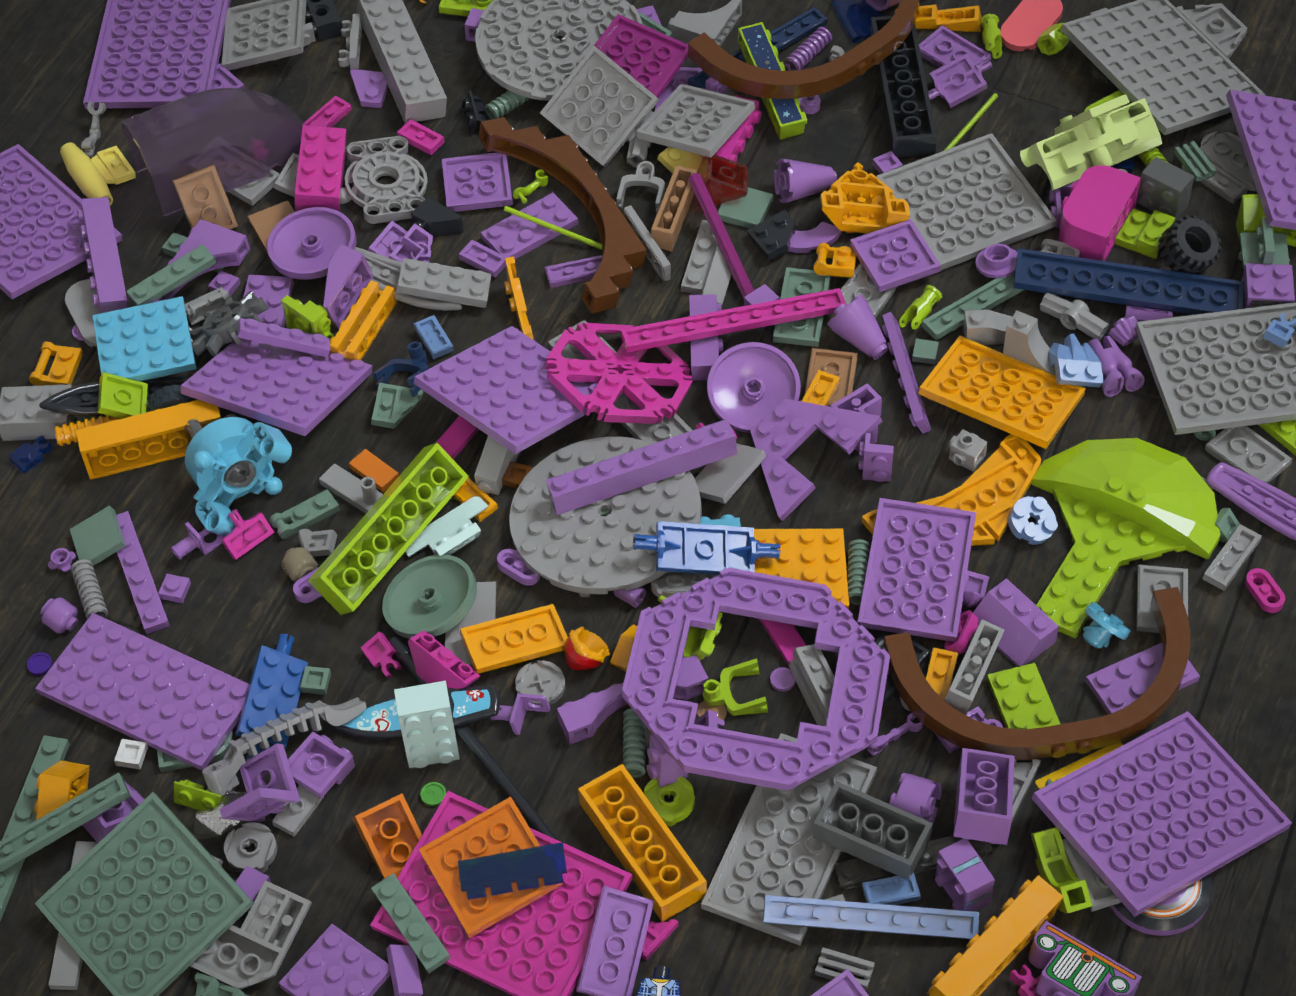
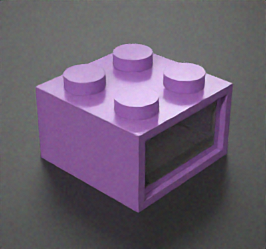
M1246 263L1242 277L1244 282L1243 309L1295 302L1292 265Z

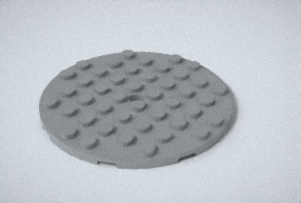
M493 0L481 15V21L478 28H476V50L483 69L499 85L524 97L550 101L617 14L642 24V21L634 5H630L626 0ZM557 36H563V38L561 39V41H559V39H557V38H555V37H557Z
M600 437L583 440L561 448L540 461L526 475L514 495L509 517L511 536L516 551L533 573L549 580L552 585L568 591L584 594H608V591L623 588L628 591L648 584L668 571H656V553L654 550H634L633 536L634 534L656 535V523L658 521L701 523V498L693 475L690 471H686L557 515L549 497L547 479L653 443L628 437ZM609 509V511L611 512V514L607 516L599 515L600 512Z

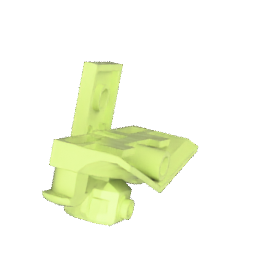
M1125 94L1093 107L1075 117L1069 115L1060 119L1061 124L1055 128L1054 136L1020 151V157L1026 167L1038 164L1043 168L1050 180L1053 191L1079 180L1082 174L1093 166L1115 165L1161 145L1162 140L1145 98L1119 108L1129 103L1128 97Z

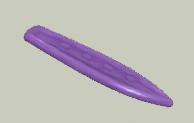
M1223 462L1218 463L1210 470L1206 479V483L1264 524L1296 541L1295 497Z

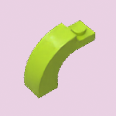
M1053 827L1032 833L1031 837L1038 858L1035 861L1041 878L1064 896L1058 909L1063 913H1071L1093 906L1086 881L1079 879L1069 864L1058 828Z

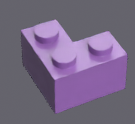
M867 383L830 405V407L880 416L882 398ZM878 426L871 432L870 444L877 442ZM860 444L855 448L858 453L860 451Z

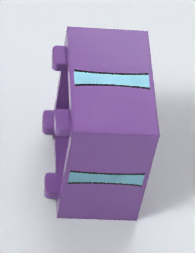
M962 839L938 852L935 882L939 887L943 886L953 901L952 908L954 910L976 912L991 904L995 879L970 842Z

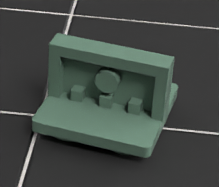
M1262 218L1260 227H1256L1255 233H1240L1244 269L1246 263L1290 265L1286 234L1273 233V228L1268 225L1266 218Z

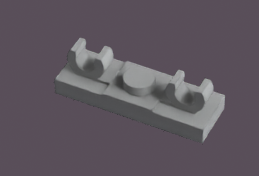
M353 14L352 22L349 20L342 21L343 29H341L342 37H346L347 50H339L340 58H338L340 67L350 65V69L359 70L362 25L360 14Z

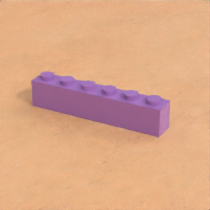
M108 197L81 199V208H77L78 221H83V225H80L81 237L86 238V242H83L84 254L89 255L86 264L88 273H92V277H89L91 290H95V294H93L94 308L98 307L99 314L127 308V296Z

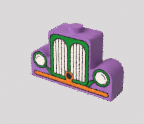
M1047 921L1036 933L1028 954V960L1034 967L1044 969L1035 989L1036 993L1041 996H1134L1142 978L1140 975Z

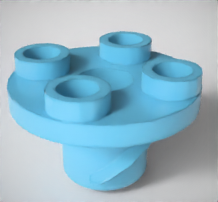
M1092 601L1085 609V612L1094 619L1089 626L1083 628L1085 631L1083 637L1086 642L1095 648L1101 649L1104 646L1108 647L1109 639L1113 634L1126 640L1131 631L1123 625L1124 622L1113 614L1107 615L1103 612L1104 609L1100 605Z

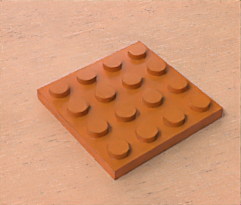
M511 797L419 848L420 854L469 938L563 885ZM536 872H550V873L531 874V873H536ZM496 881V882H494V883H478V882Z

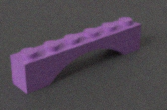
M697 655L682 659L674 698L688 700L703 694L704 683L709 678ZM623 683L613 684L606 690L590 693L585 698L574 702H566L557 708L558 721L570 745L594 736L599 726L608 716L628 704L621 696Z

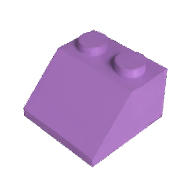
M651 733L650 745L647 749L649 757L647 772L652 780L657 779V784L660 788L676 782L680 776L688 778V772H684Z

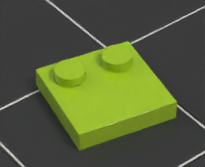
M102 372L99 382L97 413L120 419L146 413L148 384Z

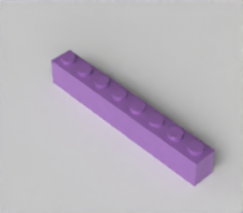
M725 419L547 479L549 497L556 514L559 515L736 455V437L728 420Z

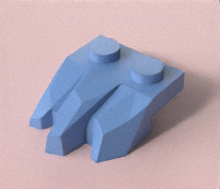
M1070 334L1064 339V345L1052 344L1049 350L1050 366L1055 367L1057 384L1089 387L1102 386L1101 362L1088 343L1080 345L1075 335Z

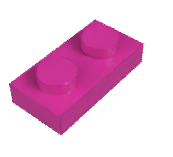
M411 119L397 132L398 136L405 137L408 140V144L429 155H432L445 143L444 136Z

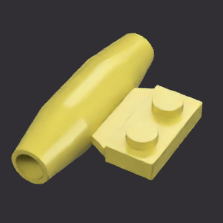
M66 143L60 149V154L68 173L87 198L108 197L109 205L111 206L113 198L107 184L115 183L117 185L136 178L134 169L117 146L97 152L92 159L74 143Z

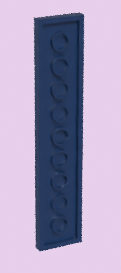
M1018 248L1013 285V288L1048 292L1056 295L1191 315L1243 309V281Z

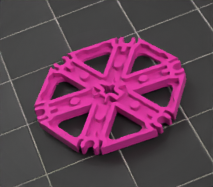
M582 323V325L577 324L576 331L571 327H568V331L565 329L546 358L545 370H548V380L578 410L583 412L587 408V416L591 412L598 413L597 420H601L605 415L604 422L657 424V422L662 423L664 416L668 419L675 416L691 388L693 377L689 375V365L667 345L655 347L671 361L670 364L644 363L640 361L648 349L627 353L623 343L618 352L615 353L596 335L597 332L601 334H621V329L631 328L634 325ZM569 343L574 345L588 360L566 359L561 353ZM569 381L598 384L592 394L584 395ZM650 385L676 386L678 389L671 399H665ZM623 392L641 410L618 409L614 404Z

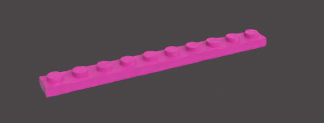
M840 288L625 328L621 329V338L628 353L833 314L835 309L843 303L846 304Z

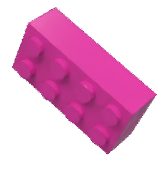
M303 125L295 187V210L325 207L339 211L346 152V129Z

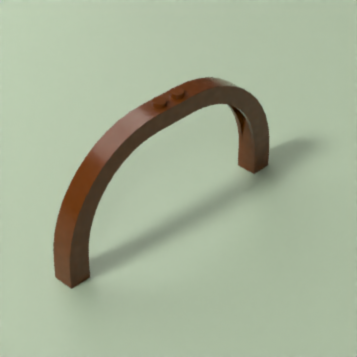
M901 0L894 16L881 30L837 59L814 68L778 71L756 67L728 54L705 32L688 42V57L716 81L745 94L772 99H795L815 96L836 89L857 76L863 75L869 68L881 63L884 58L894 52L911 32L918 15L920 0Z
M1178 587L1153 591L1150 605L1162 639L1163 663L1150 687L1134 702L1114 713L1088 720L1032 729H1011L989 725L972 719L950 706L933 690L924 677L918 664L909 632L885 636L883 649L890 655L888 668L900 697L909 710L932 732L960 748L1015 756L1016 760H1031L1047 757L1060 758L1066 754L1076 752L1081 754L1087 753L1093 749L1124 741L1151 725L1164 713L1180 688L1188 662L1191 635L1188 616Z

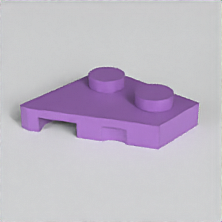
M351 69L350 74L360 105L363 107L382 108L388 89L383 72Z

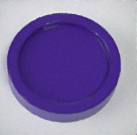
M42 652L32 655L27 661L29 672L35 676L45 675L53 666L51 657Z

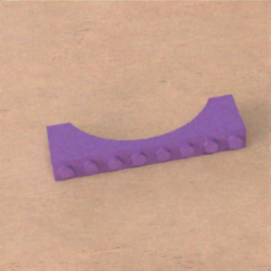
M200 219L197 225L191 229L190 235L180 245L177 254L169 261L168 265L202 244L214 256L216 264L154 302L172 299L187 283L206 272L222 267L240 265L250 250L246 235Z

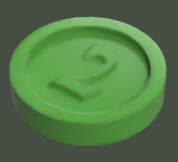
M438 782L428 783L421 790V800L426 806L437 807L445 797L446 789Z

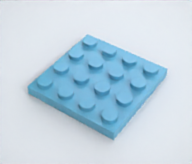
M183 296L93 315L101 374L105 372L135 381H143L196 370Z

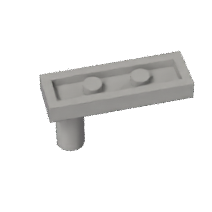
M335 463L319 478L320 485L364 513H367L383 495L376 490L375 480L372 477H365L360 480Z

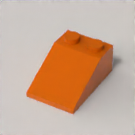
M403 794L397 795L352 817L383 879L393 873L398 878L422 837L421 831Z

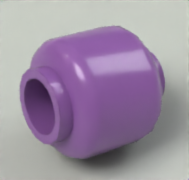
M61 597L49 599L40 611L43 624L58 634L66 630L72 631L78 623L76 618L77 608Z

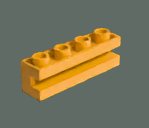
M370 280L367 287L362 289L356 304L351 306L346 320L341 322L336 336L331 338L329 342L331 354L340 353L349 360H362L397 303L394 287L386 286L381 291L379 283Z

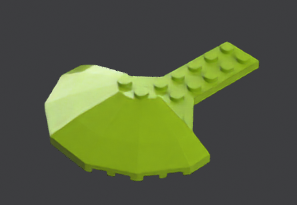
M1139 438L1086 440L1044 460L1032 479L1033 486L1052 493L1055 500L1058 501L1062 517L1067 528L1070 530L1074 543L1036 606L1059 626V632L1075 639L1089 618V615L1085 612L1086 607L1092 601L1098 603L1119 566L1127 565L1129 561L1141 558L1144 561L1160 557L1162 553L1173 550L1176 552L1186 550L1209 559L1220 540V529L1215 525L1218 515L1214 492L1185 457Z

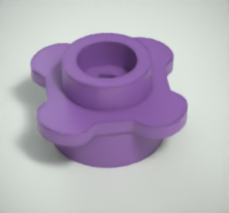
M58 548L52 552L51 561L48 563V566L51 570L60 569L63 572H68L71 570V563L76 559V555L65 548Z

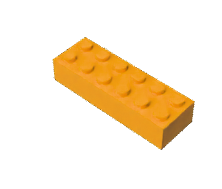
M196 400L76 430L80 452L90 480L185 456L187 447L192 440V437L185 429V425L190 427L187 422L196 419L204 428L208 424L221 419L218 406Z
M623 764L578 788L580 805L626 871L632 874V880L644 897L654 901L653 910L662 922L704 898L707 892V881Z
M1039 875L1032 882L1027 880L1019 889V895L1015 900L1011 897L1001 908L1002 913L998 918L993 916L984 926L985 930L981 936L976 934L967 944L968 948L963 955L959 952L949 963L950 967L946 973L941 971L931 982L933 985L927 993L930 996H980L1028 945L1046 921L1049 922L1054 917L1064 896Z

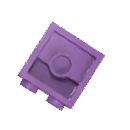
M312 732L288 759L294 781L321 799L335 783L339 785L355 767L353 755L349 750L343 747L341 749L338 748L327 736H319L315 732Z

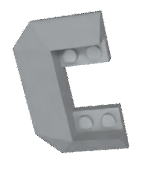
M212 856L220 865H222V860ZM265 880L254 901L255 904L251 907L241 928L232 925L190 966L240 990L274 977L312 902Z

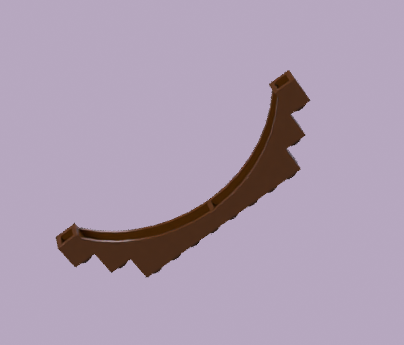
M505 117L482 121L478 138L487 152L495 151L509 155L544 170L565 185L587 208L600 235L602 261L591 281L585 282L582 300L591 314L616 308L619 289L630 287L633 268L643 266L647 249L645 244L638 238L636 231L627 222L626 216L617 207L616 201L607 192L605 185H602L598 179L597 173L588 164L587 158L580 152L578 145L574 143L569 135L546 140L545 135L540 132L537 126L514 131Z

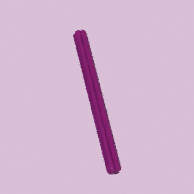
M693 173L688 180L744 299L745 296L754 291L753 286L701 174Z

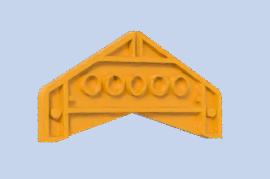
M1010 434L1000 443V447L961 486L943 496L917 503L976 512L971 546L994 544L995 539L999 542L1008 526V516L1012 506L1024 497L1030 487L1032 479L1041 465V458L1026 440ZM877 510L862 516V523L872 535L874 533Z

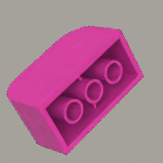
M1104 165L1093 166L1087 169L1079 181L1073 183L1070 196H1066L1062 202L1061 209H1063L1062 217L1059 219V224L1061 225L1058 241L1078 249L1080 252L1079 257L1105 261L1115 244L1116 236L1132 209L1136 207L1141 177Z

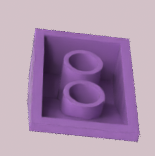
M342 244L332 253L329 261L323 305L334 327L338 330L341 322L348 317L351 306L356 304L360 298L362 289L366 288L370 280L374 278L364 255Z

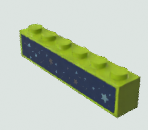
M763 22L738 28V44L747 64L769 70L785 71L783 62H779L778 50L771 43L770 31L765 29ZM761 97L779 140L804 134L807 118L805 112H801L799 108V98L772 99Z

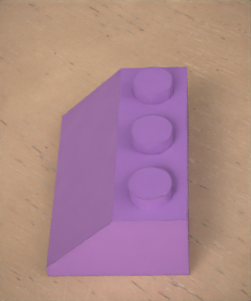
M1007 578L991 589L973 612L978 617V626L983 619L1005 630L997 649L1016 667L1027 665L1056 643L1059 626Z

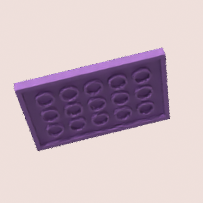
M880 498L858 625H863L869 629L894 633L909 632L910 635L956 642L976 512Z

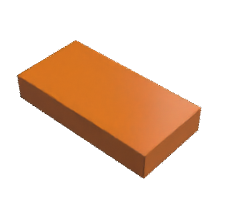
M364 449L349 462L350 469L363 478L372 477L375 480L376 488L382 492L389 488L399 477L397 471L367 449Z

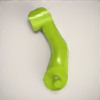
M544 170L536 171V180L528 186L515 189L513 192L514 198H520L521 202L525 204L527 203L525 196L530 195L539 186H546L548 184V176H544Z

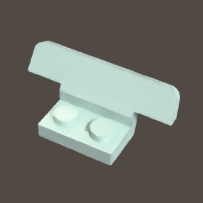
M472 497L429 524L405 551L408 558L427 546L430 547L435 555H451L478 538L481 530L476 522L473 524L470 519L489 508V506L480 497Z

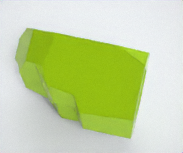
M1063 23L1050 26L1039 36L1037 45L1041 53L1046 55L1055 54L1068 44L1069 38L1061 31Z

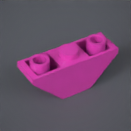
M423 630L409 639L408 644L417 675L427 684L446 681L447 688L457 689L465 688L479 679L480 675L471 666L465 664L451 650L445 648L426 631Z

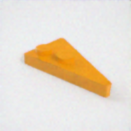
M514 256L505 258L508 281L504 282L506 294H511V298H509L511 311H516L521 332L533 339L531 325H529L526 315L527 309L520 280L516 276Z

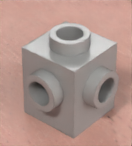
M963 429L958 436H953L949 442V459L956 465L963 466L973 472L986 456L987 441Z

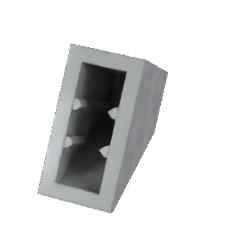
M488 436L474 474L478 489L485 493L499 495L503 487L502 478L510 461L516 462L520 452L514 454Z

